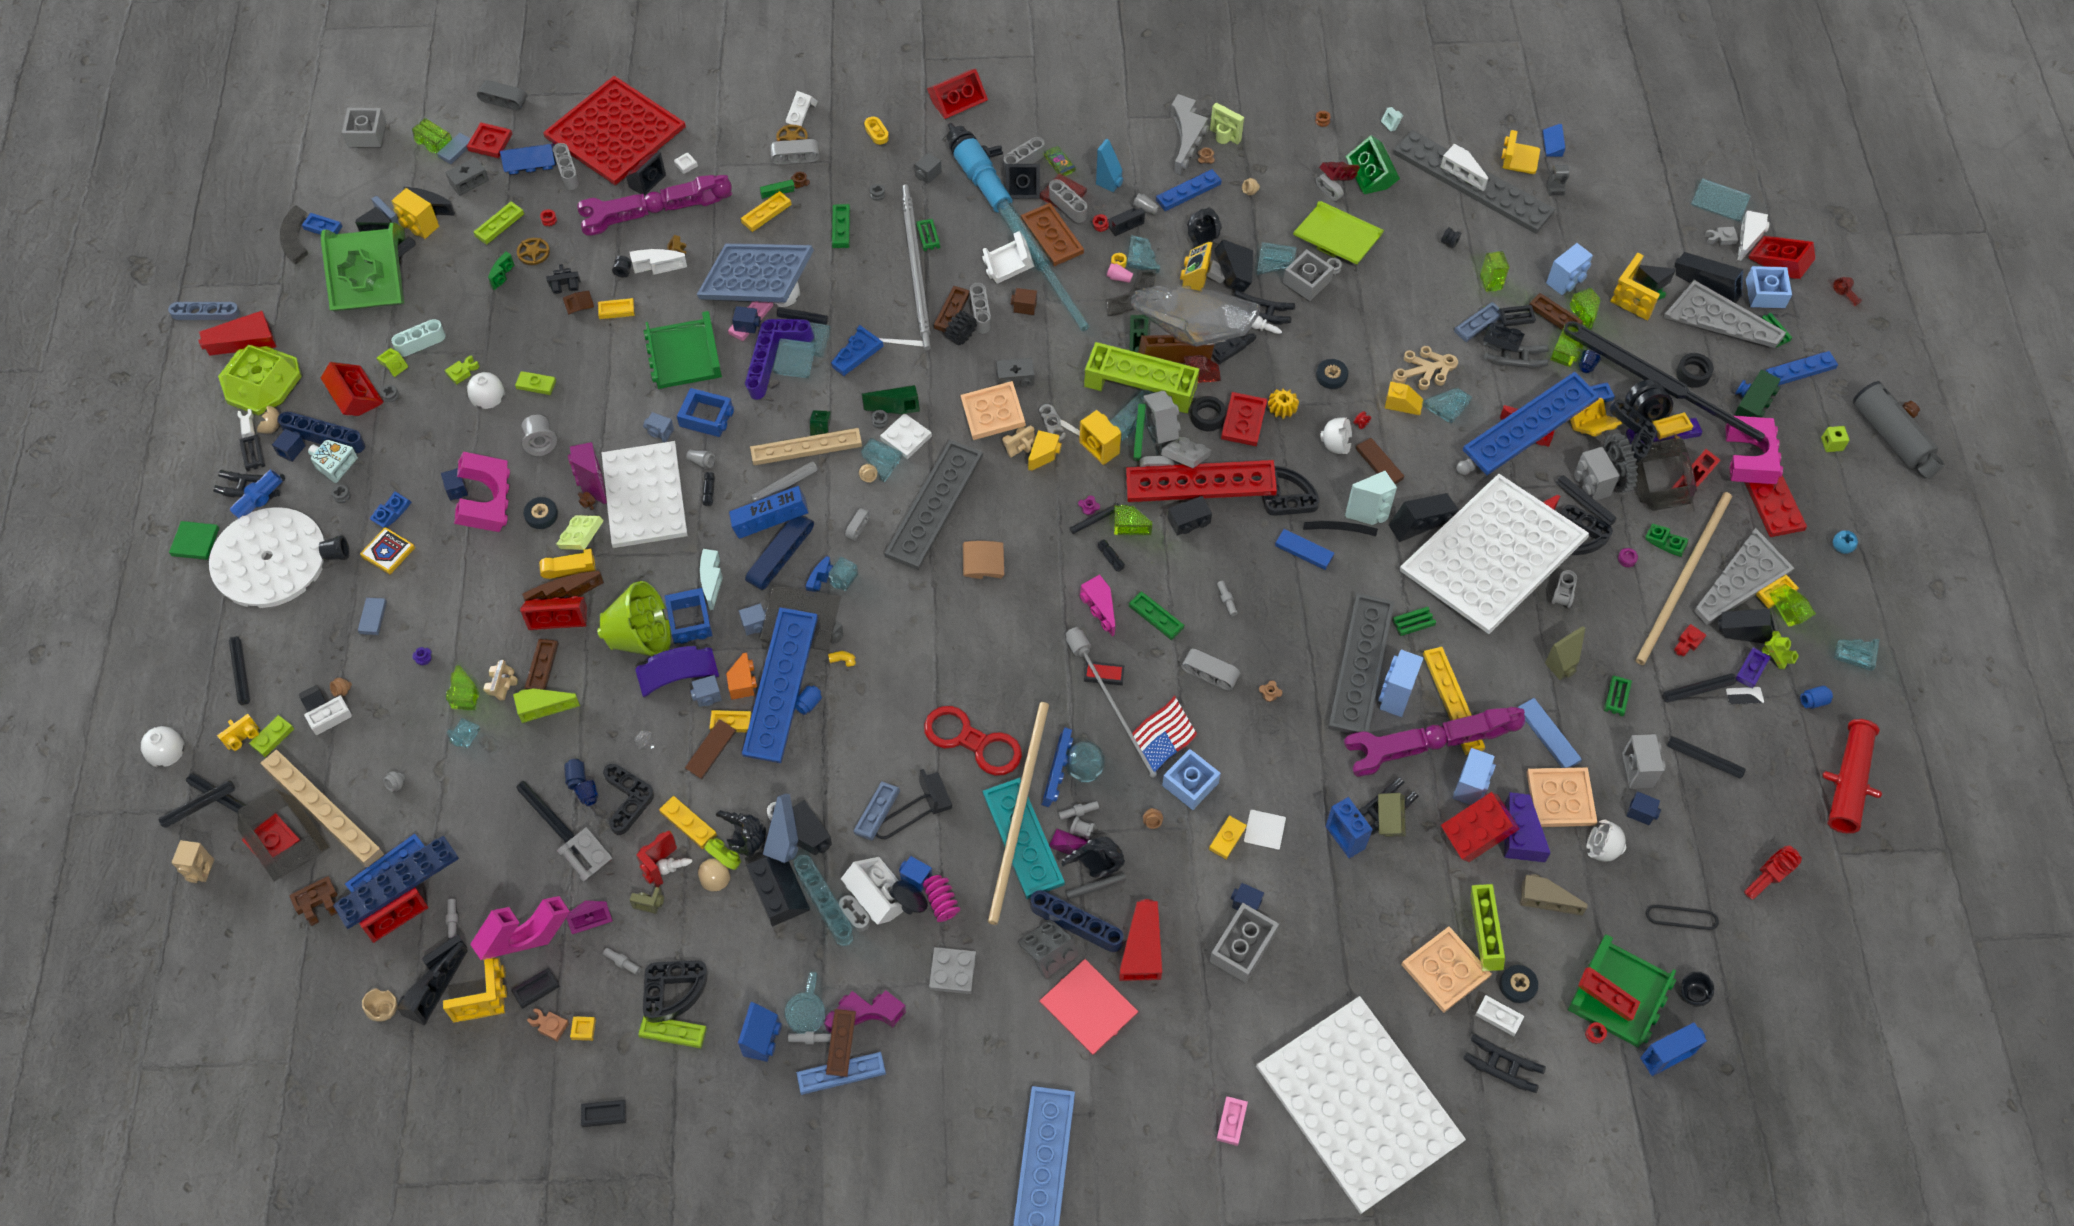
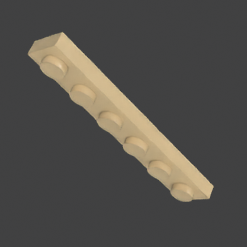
M859 428L750 446L754 466L862 447Z

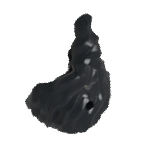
M1210 207L1194 213L1187 224L1188 235L1194 248L1217 239L1222 229L1219 216Z
M722 810L716 813L717 817H721L725 821L734 824V835L732 839H727L729 847H732L738 854L752 857L765 841L766 828L763 823L750 814L740 813L738 815L735 812L730 813Z
M1101 836L1100 838L1089 840L1087 844L1073 851L1072 854L1062 859L1061 864L1065 866L1079 860L1091 871L1090 876L1097 878L1107 877L1113 872L1118 871L1124 865L1125 860L1120 847L1110 838Z

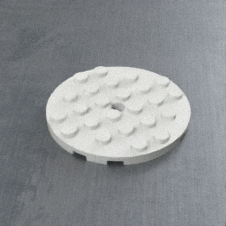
M274 507L251 512L231 523L217 538L209 559L211 578L218 590L236 604L248 607V605L258 606L259 608L284 604L304 593L306 587L312 581L315 582L323 570L322 565L324 562L319 553V543L325 541V538L317 524L299 511ZM266 553L272 554V557L268 560H264V557L267 555Z

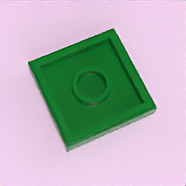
M181 521L169 554L175 557L208 560L219 531L218 525Z

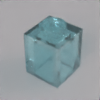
M840 557L828 573L831 585L836 589L846 591L858 576L857 565Z

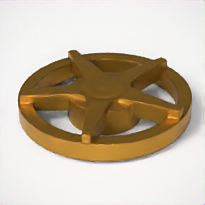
M784 125L777 132L776 139L777 142L782 140L808 139V135L802 126ZM786 131V134L780 137L781 133ZM802 131L805 135V138L799 136L798 133Z
M541 238L526 239L517 248L519 260L527 265L540 264L550 254L548 243ZM539 244H544L547 249L539 248ZM525 246L526 251L520 254L522 247ZM541 253H545V255L542 258L536 260V258L539 257ZM528 256L529 258H533L534 261H528L523 259L522 257Z

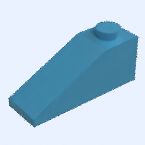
M1105 139L1097 149L1096 185L1114 192L1123 183V170L1110 140Z

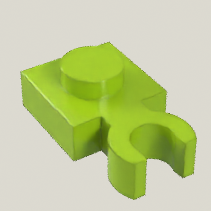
M468 356L464 363L457 361L444 371L457 385L471 376L470 371L477 370L480 366L477 361L474 362L472 356Z

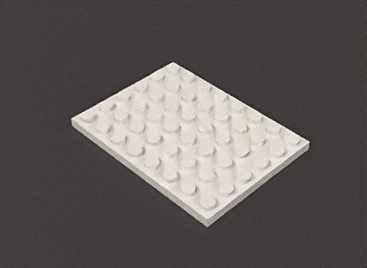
M1498 474L1402 564L1400 571L1490 634L1588 538L1589 533Z
M1360 996L1256 1066L1360 1214L1466 1140Z

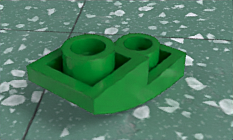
M507 251L495 262L489 273L488 279L493 290L497 289L507 280L505 274L515 266L511 254Z
M1653 523L1645 537V540L1654 546L1679 557H1682L1689 540L1688 538L1671 534L1670 528Z

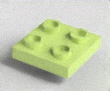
M1215 103L1212 107L1210 130L1216 133V141L1221 144L1232 141L1238 145L1242 139L1244 117L1225 106Z
M575 515L570 520L566 530L560 535L556 545L560 549L585 550L604 520L600 516Z

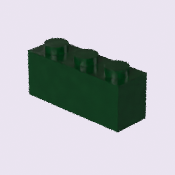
M1761 369L1739 404L1734 416L1763 418L1766 412L1763 409H1768L1773 401L1771 396H1776L1781 387L1778 384L1781 379Z

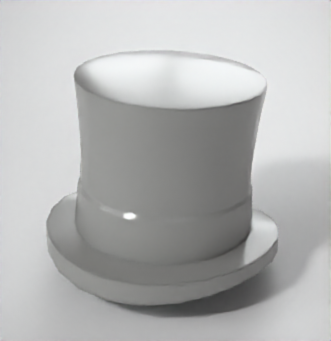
M531 415L524 419L521 425L525 434L522 439L524 450L534 456H543L550 453L557 444V436L550 430L548 419L542 415Z

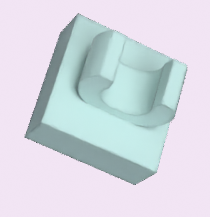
M1389 107L1381 122L1390 131H1395L1404 115L1400 111H1395L1392 107Z

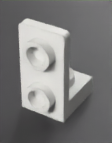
M797 91L786 118V123L802 126L809 106L816 107L818 101L810 95Z

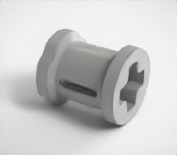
M1076 817L1071 826L1070 834L1076 833L1086 837V840L1089 841L1094 832L1095 824H1088L1081 821L1079 817Z

